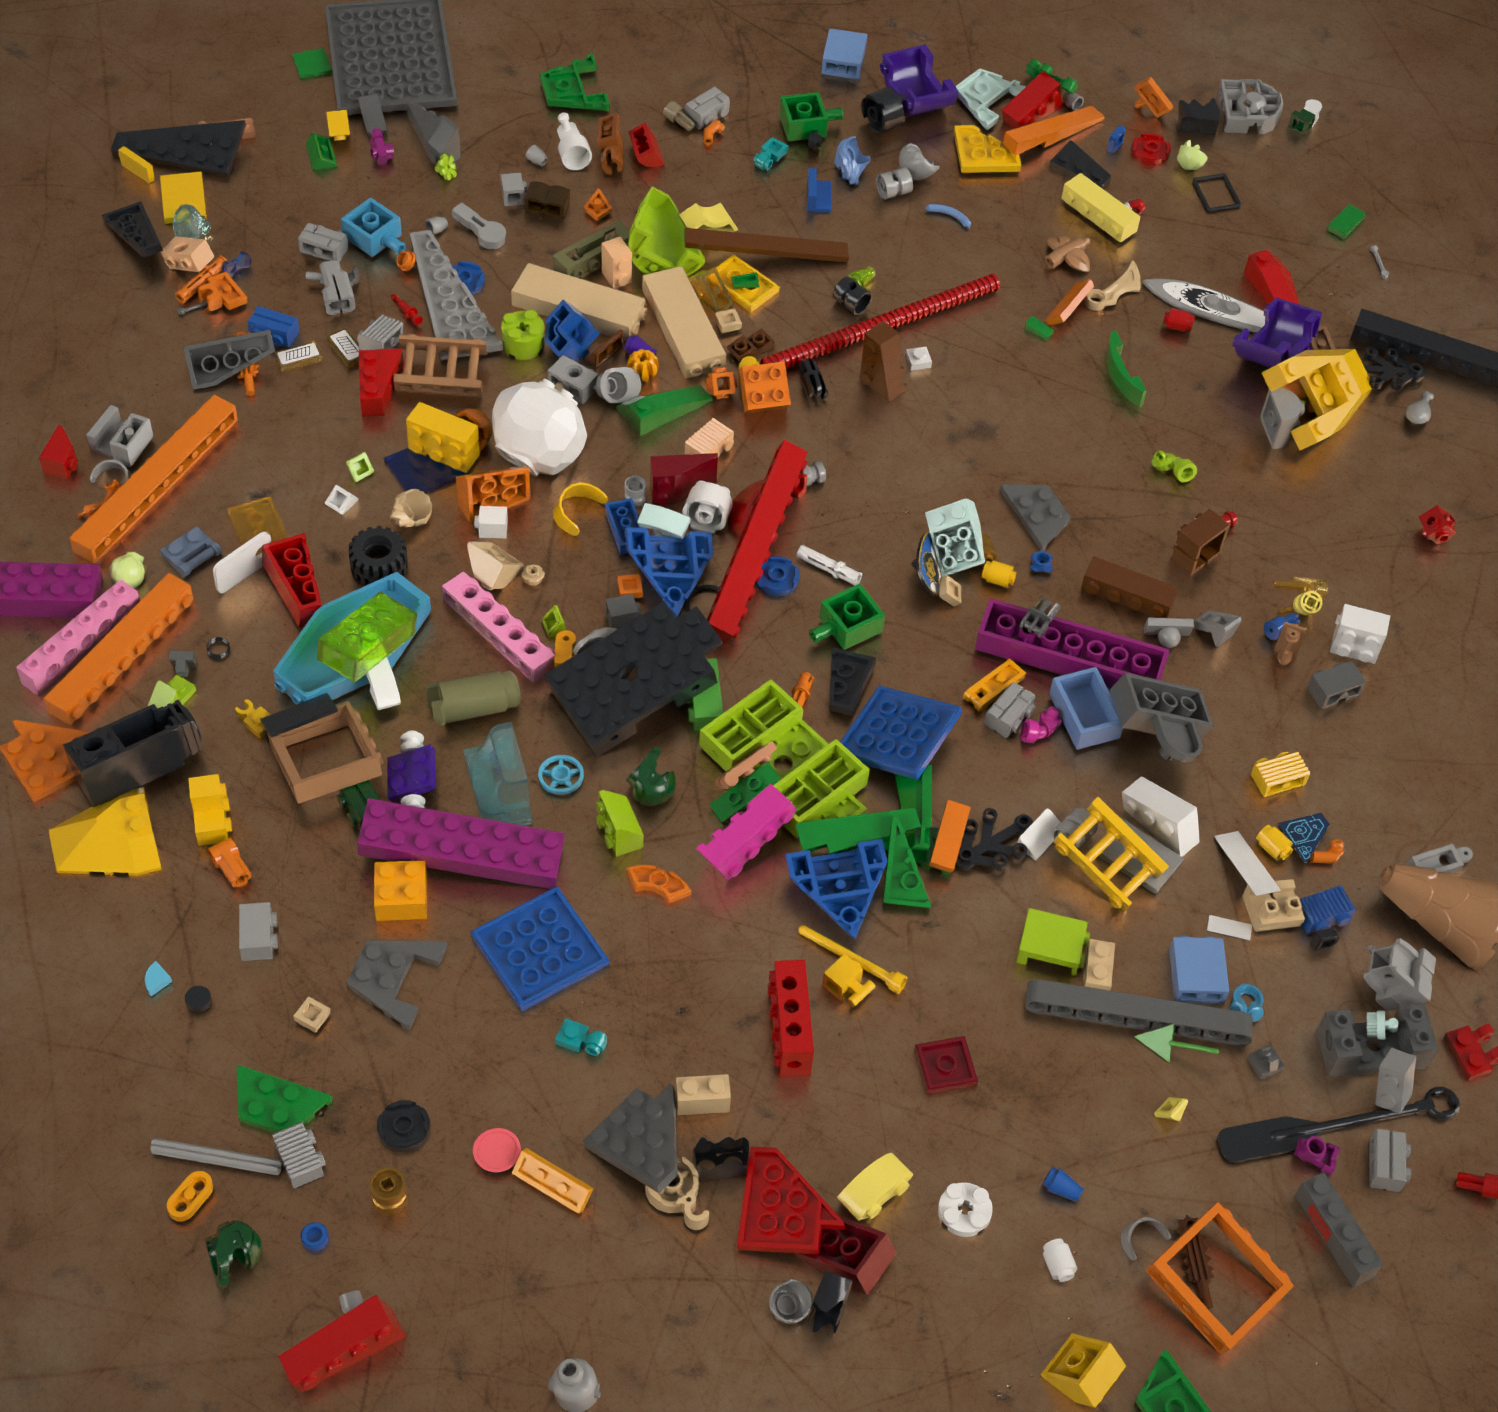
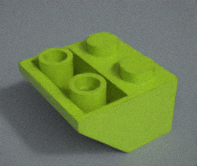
M606 790L599 791V801L596 802L599 815H596V821L599 829H604L606 833L604 838L608 849L612 848L616 857L642 849L644 835L627 797Z

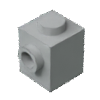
M521 173L501 174V191L504 207L524 205V193L527 192V183L522 181Z

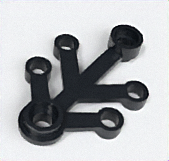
M1367 347L1365 349L1364 358L1378 365H1363L1366 372L1381 374L1380 376L1374 375L1371 377L1370 386L1373 389H1380L1385 382L1392 378L1390 387L1393 390L1399 391L1408 382L1418 383L1426 375V370L1420 364H1409L1398 356L1399 352L1394 348L1386 350V360L1377 355L1378 350L1376 348ZM1389 362H1394V363H1395L1396 365H1398L1399 367H1395V366H1393L1392 364H1390Z
M987 808L982 816L984 824L981 843L972 847L973 835L977 833L978 823L973 819H968L964 831L963 846L959 849L956 866L962 870H969L975 865L992 867L997 871H1003L1008 864V858L1005 855L1013 856L1018 860L1024 859L1027 854V846L1025 844L1016 843L1014 846L1000 843L1016 834L1021 836L1033 823V820L1030 816L1021 814L1015 818L1014 824L992 836L993 824L996 822L998 814L995 809ZM986 815H992L993 818H988ZM967 826H973L974 829H968ZM1020 849L1023 853H1018L1016 850ZM985 852L997 853L994 858L982 856L981 854ZM996 861H1002L1004 864H998Z

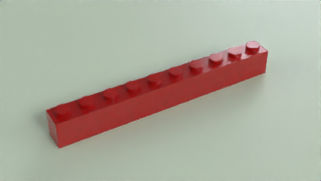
M785 439L775 451L707 617V621L724 644L731 638L735 639L740 631L741 626L738 624L740 619L743 620L747 614V601H751L755 594L756 588L753 587L755 581L758 582L763 574L762 564L767 562L771 551L768 549L770 545L775 543L778 537L777 527H780L785 520L786 515L783 512L785 508L788 509L793 500V497L790 496L792 490L795 491L800 482L798 475L804 471L808 462L805 460L808 451Z

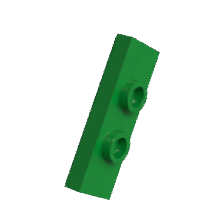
M766 762L709 805L723 825H725L737 812L746 810L747 804L767 786L776 784L781 778L769 762Z

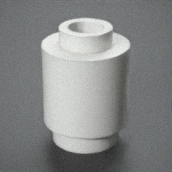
M1054 1239L1047 1242L1043 1246V1257L1052 1278L1060 1282L1072 1279L1078 1268L1068 1244L1064 1243L1063 1239Z

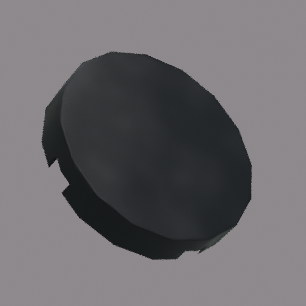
M399 1100L389 1104L382 1114L379 1115L377 1119V1133L380 1141L388 1149L396 1152H409L419 1148L426 1141L430 1134V1119L427 1111L423 1107L421 1108L419 1105H416L415 1102Z

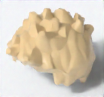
M419 489L402 492L395 498L394 509L391 512L390 519H396L395 523L405 528L426 524L431 516L433 506L430 497L424 494L423 491H419Z

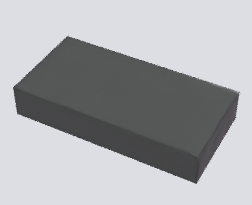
M378 94L358 97L367 136H371L370 132L376 128L381 129L382 133H387Z

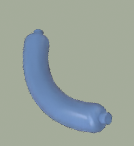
M928 204L925 207V210L928 212L950 215L960 221L964 227H971V221L955 208L941 204Z

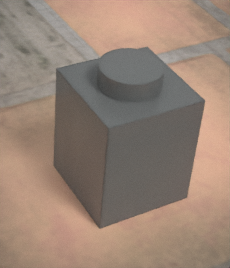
M633 594L605 599L606 616L611 628L619 629L642 614L639 602L635 603Z

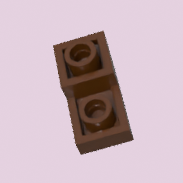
M761 328L748 338L744 335L728 345L727 349L741 362L744 357L751 356L755 358L775 346V342Z

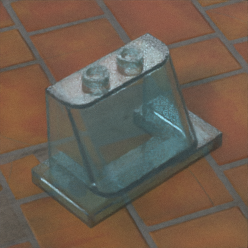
M512 722L496 725L491 729L481 746L463 749L480 818L521 826L532 824L528 778Z

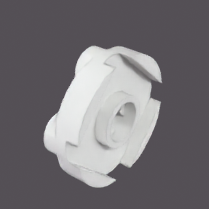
M971 1183L950 1184L942 1194L938 1205V1216L941 1222L943 1221L948 1227L947 1229L957 1236L971 1237L978 1234L979 1231L988 1226L992 1216L993 1208L992 1202L989 1199V1193L986 1189ZM966 1204L971 1207L972 1211L964 1215L962 1210H958V1207Z

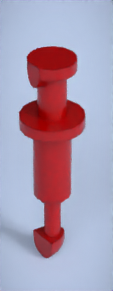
M391 295L392 301L398 302V307L404 312V317L407 320H411L415 326L422 324L423 318L417 315L418 310L415 307H410L404 300H400L397 295Z

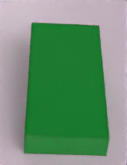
M757 272L732 276L733 289L760 287Z
M1033 315L1027 320L1024 329L1045 340L1054 332L1052 328Z

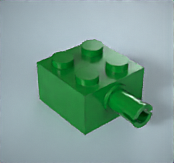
M819 92L780 96L779 116L787 140L797 141L809 139L810 132H815V130L819 131L818 135L827 137L828 121L843 120L842 107L825 109Z
M859 583L821 601L819 618L823 624L810 629L809 635L814 643L832 635L840 646L846 650L883 632L885 614Z

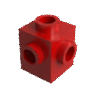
M1439 505L1419 516L1423 525L1421 530L1427 540L1431 539L1437 545L1448 541L1450 537L1457 534L1454 527L1456 522L1453 516Z

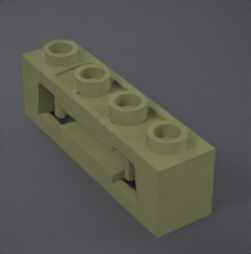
M619 220L553 254V270L579 279L602 267V243L621 236L628 246L630 229ZM615 231L614 236L609 235L608 239L605 240V235ZM576 251V253L573 254L572 258L567 256L568 254Z

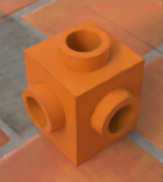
M726 367L713 368L714 372L708 373V378H705L706 390L710 391V395H716V399L729 398V394L735 393V388H737L736 375L733 374V371H727ZM719 378L723 380V385L720 387L717 386V379Z

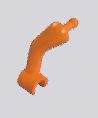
M113 479L111 484L106 482L104 488L108 492L105 498L100 503L85 505L84 511L79 512L77 516L81 518L84 515L87 517L93 515L103 502L108 500L118 487L122 485L116 479Z

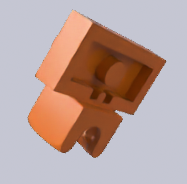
M227 272L207 278V284L200 286L198 289L199 300L201 302L207 301L208 311L222 308V304L228 310L247 304V296Z

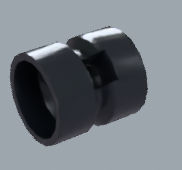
M849 276L844 277L837 283L832 295L833 299L841 305H845L854 315L863 313L872 300V293L863 286H860L857 281Z

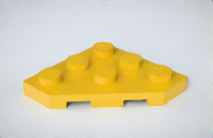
M975 125L954 126L961 173L1021 171L1019 154L1014 155L1008 148L1002 145L1003 142L991 135L987 137L982 134L980 128Z

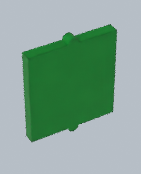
M324 48L292 54L300 79L317 78L320 75L332 73Z

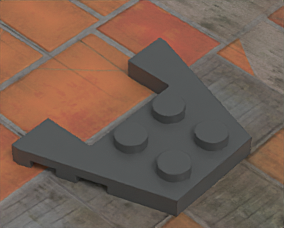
M367 940L349 976L347 988L371 1005L374 1004L380 1008L386 1016L391 1019L394 1018L401 1023L403 1028L410 1031L418 1014V1006L396 1000L398 992L413 960L416 959L439 966L447 950V942Z

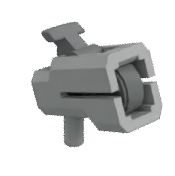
M332 260L320 264L321 273L306 272V280L320 281L324 285L322 296L326 314H340V309H342L343 313L352 312L356 309L352 286L359 282V274L356 267L353 268L351 273H347L341 270L339 261Z

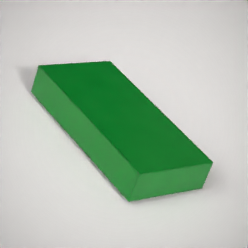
M1349 204L1328 225L1327 230L1345 239L1365 219L1366 213Z

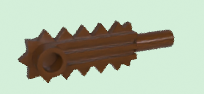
M1186 1215L1184 1219H1178L1179 1227L1175 1232L1181 1236L1198 1217L1190 1218ZM1199 1231L1180 1252L1186 1255L1182 1263L1189 1266L1185 1271V1274L1189 1275L1188 1281H1192L1193 1284L1197 1283L1201 1302L1207 1309L1213 1308L1208 1282L1215 1277L1212 1274L1214 1268L1207 1264L1211 1260V1257L1205 1254L1209 1247L1202 1243L1207 1237L1200 1234Z

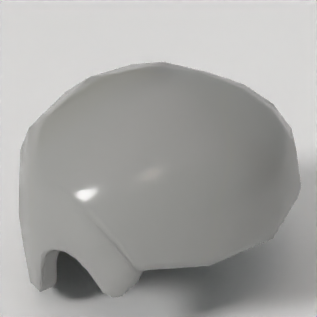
M790 1279L777 1285L772 1290L769 1298L770 1312L778 1321L786 1324H794L803 1320L809 1314L813 1303L810 1289L805 1283L795 1279Z

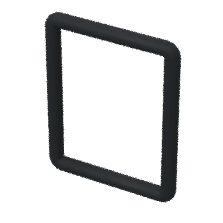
M1226 174L1193 178V184L1207 211L1213 212L1239 208L1241 206V202ZM1224 178L1237 204L1210 208L1197 181Z

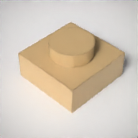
M735 308L715 313V321L721 333L741 329L742 323Z
M948 575L941 577L939 597L953 607L961 604V585Z
M308 996L293 1017L295 1022L316 1033L331 1012L329 1007Z

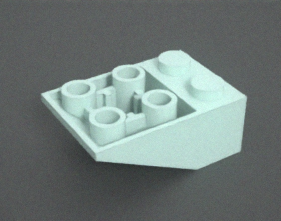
M966 498L925 512L942 577L985 563L981 526L973 501Z

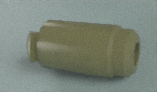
M495 670L440 681L437 684L431 682L426 688L428 708H432L433 720L440 725L505 712L509 708L517 707L521 701L518 679L515 673L510 670L502 672Z

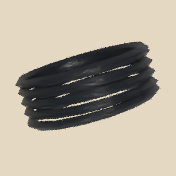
M222 637L212 638L206 645L208 655L214 659H222L230 651V643ZM221 641L228 645L227 651L222 654H213L209 651V646L214 642Z

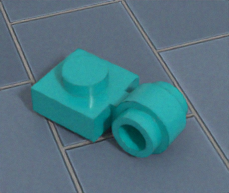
M771 137L761 147L760 153L755 155L753 163L762 171H768L772 167L773 160L778 162L788 152L789 145Z
M565 1018L555 1038V1044L577 1053L580 1052L582 1046H585L584 1050L588 1054L598 1056L600 1053H603L607 1045V1036L598 1030L589 1033L588 1026Z

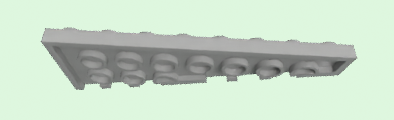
M426 230L409 233L434 336L436 338L464 340L476 338L486 341L487 353L503 350L502 340H499L495 329L488 323L484 312L482 313L477 306L473 295L465 283H462L458 272L451 266L449 258L440 249V244L432 232ZM439 352L440 359H448L449 352ZM457 353V358L470 356V354Z

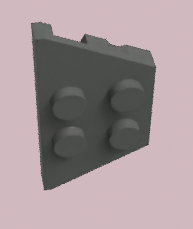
M1002 484L1000 486L1001 494L1041 551H1044L1047 548V544L1052 539H1055L1059 535L1060 530L1070 523L1071 516L1049 486Z

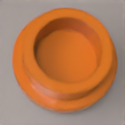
M402 251L397 256L396 263L401 270L407 272L414 267L416 257L412 251Z

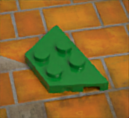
M241 1065L237 1066L238 1118L241 1123L276 1133L300 1122H303V1124L308 1123L315 1117L314 1114L325 1105L328 1107L333 1101L330 1094Z
M1165 1349L1135 1401L1142 1412H1211L1168 1350Z

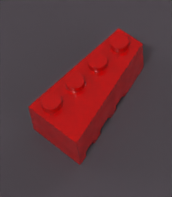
M305 533L262 545V565L299 628L305 627L322 604Z

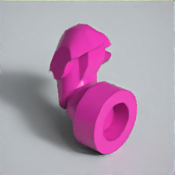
M1049 707L1047 711L1041 712L1039 723L1037 720L1027 718L1022 726L1021 740L1033 744L1038 739L1048 738L1062 722V718L1059 716L1060 711L1055 707Z

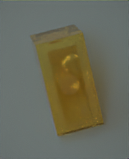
M716 267L702 269L688 278L698 299L714 313L724 311L734 304Z

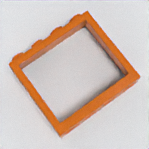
M1217 1202L1158 1256L1145 1271L1221 1355L1230 1350L1294 1285L1290 1281L1288 1274L1272 1262L1268 1252L1252 1240L1249 1231L1241 1227L1232 1218V1213L1225 1206ZM1211 1220L1216 1223L1275 1288V1291L1232 1334L1224 1328L1167 1264Z

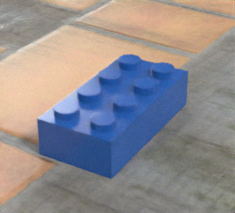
M629 498L605 503V514L619 554L629 553L626 545L625 528H643L637 523L639 516L633 499Z

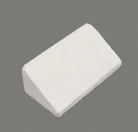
M1047 808L1019 837L1018 843L1025 844L1027 846V855L1037 861L1052 845L1054 841L1052 831L1061 822Z

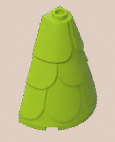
M651 187L641 202L629 232L628 247L632 252V261L644 274L682 266L686 275L689 276L705 264L704 256L700 249L685 248L684 230L687 226L679 216L680 212L668 194L654 187Z

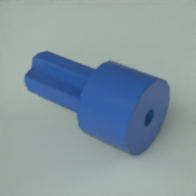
M1296 612L1284 617L1276 616L1265 622L1264 633L1269 639L1277 640L1284 622L1297 625L1300 623V618Z

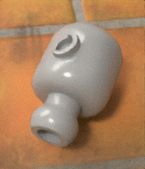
M567 1358L555 1369L553 1376H550L548 1389L554 1392L558 1404L566 1411L584 1412L590 1409L595 1404L597 1398L601 1396L599 1391L600 1384L594 1370L585 1360Z

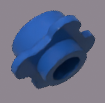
M1038 551L1031 555L1032 565L1030 568L1032 571L1052 572L1053 566H1051V561L1053 557L1048 552Z

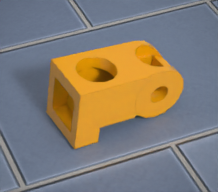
M563 630L556 635L554 668L574 656L573 649L576 646V635L572 631Z

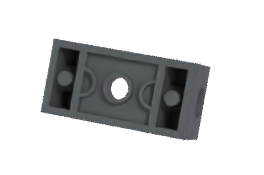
M1425 1004L1400 1006L1394 1016L1398 1020V1030L1394 1033L1385 1030V1040L1367 1037V1022L1354 1023L1351 1010L1326 1011L1316 1032L1328 1077L1378 1073L1379 1066L1391 1048L1416 1056L1415 1069L1428 1068L1439 1049ZM1367 1043L1376 1044L1379 1051H1371L1368 1049Z

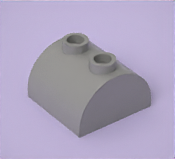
M1278 388L1272 392L1270 389L1268 390L1260 416L1272 449L1282 448L1291 441L1292 434L1290 431L1300 426L1298 417L1305 412L1303 402L1293 392L1284 388Z

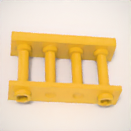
M1097 797L1087 808L1090 816L1067 838L1060 833L1053 842L1056 844L1055 847L1058 852L1063 856L1067 855L1109 897L1110 903L1115 908H1121L1125 911L1132 904L1127 897L1150 875H1154L1158 879L1169 865ZM1096 823H1101L1107 829V834L1090 851L1083 855L1074 844ZM1114 840L1119 841L1125 847V851L1102 873L1091 862ZM1131 858H1137L1143 864V868L1119 890L1110 879Z

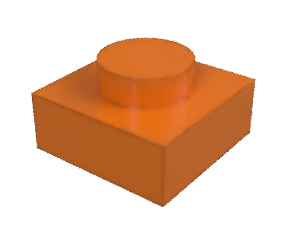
M640 574L617 576L619 596L633 594L634 598L643 597Z

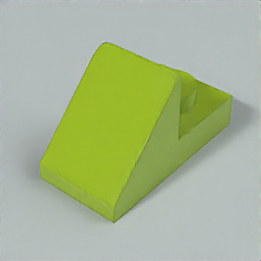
M177 674L168 684L158 680L148 706L155 704L157 708L165 707L169 703H174L175 700H179L183 705L196 692V687Z

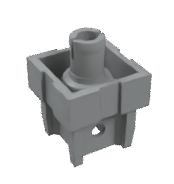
M1401 938L1396 939L1393 945L1377 949L1373 945L1368 946V951L1372 954L1370 969L1364 974L1363 978L1376 991L1375 1001L1389 1011L1398 1009L1402 1005H1414L1430 1001L1432 992L1431 980L1436 963V958L1425 948L1415 950Z

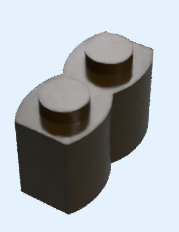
M530 182L524 198V210L534 214L544 213L550 217L563 218L570 201V190L557 185L549 186L543 182Z

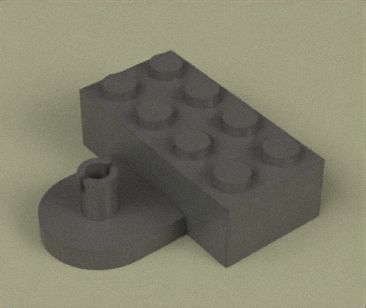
M1125 673L1110 689L1121 727L1156 734L1162 746L1159 752L1164 759L1172 760L1175 758L1182 762H1192L1202 752L1201 739L1214 725L1201 689Z

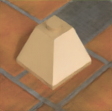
M468 542L467 544L474 577L481 581L480 585L488 590L503 589L526 566L492 542Z

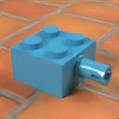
M371 197L341 218L342 232L347 235L348 241L371 257L375 256L385 247L390 248L398 255L406 249V244L398 239L402 236L400 217Z

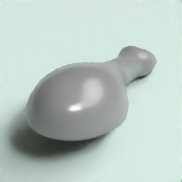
M1424 391L1421 400L1415 401L1407 407L1406 417L1411 422L1423 424L1430 419L1431 409L1428 403L1434 398L1433 393Z

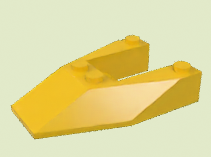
M1356 349L1305 350L1262 372L1271 392L1299 378L1318 416L1290 431L1299 450L1318 443L1342 429L1373 389L1370 386V378Z

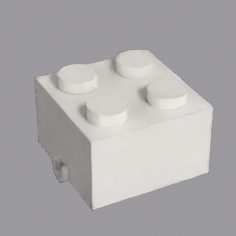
M1344 604L1341 614L1337 615L1335 624L1337 625L1333 633L1330 653L1375 664L1387 636L1390 615Z

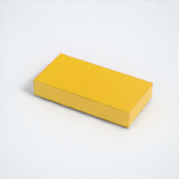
M124 146L118 150L123 167L149 184L155 181L152 164Z

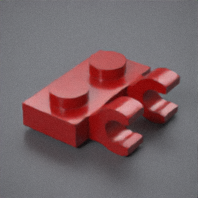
M1485 1024L1473 1032L1468 1025L1447 1032L1444 1036L1468 1081L1490 1074L1494 1069L1492 1065L1498 1064V1046L1484 1053L1479 1044L1491 1040L1490 1035L1495 1033L1490 1024Z

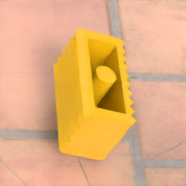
M1298 751L1293 753L1282 752L1276 758L1269 760L1267 758L1259 759L1254 764L1251 776L1263 797H1267L1306 785L1310 771L1303 762V759H1301Z

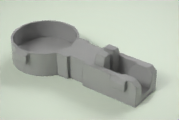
M462 202L452 209L454 220L471 229L478 236L479 245L483 248L498 249L505 244L506 229L502 224L482 219L479 214Z

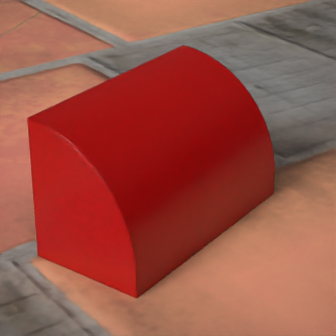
M646 122L628 131L636 158L642 165L647 167L664 165L657 139Z

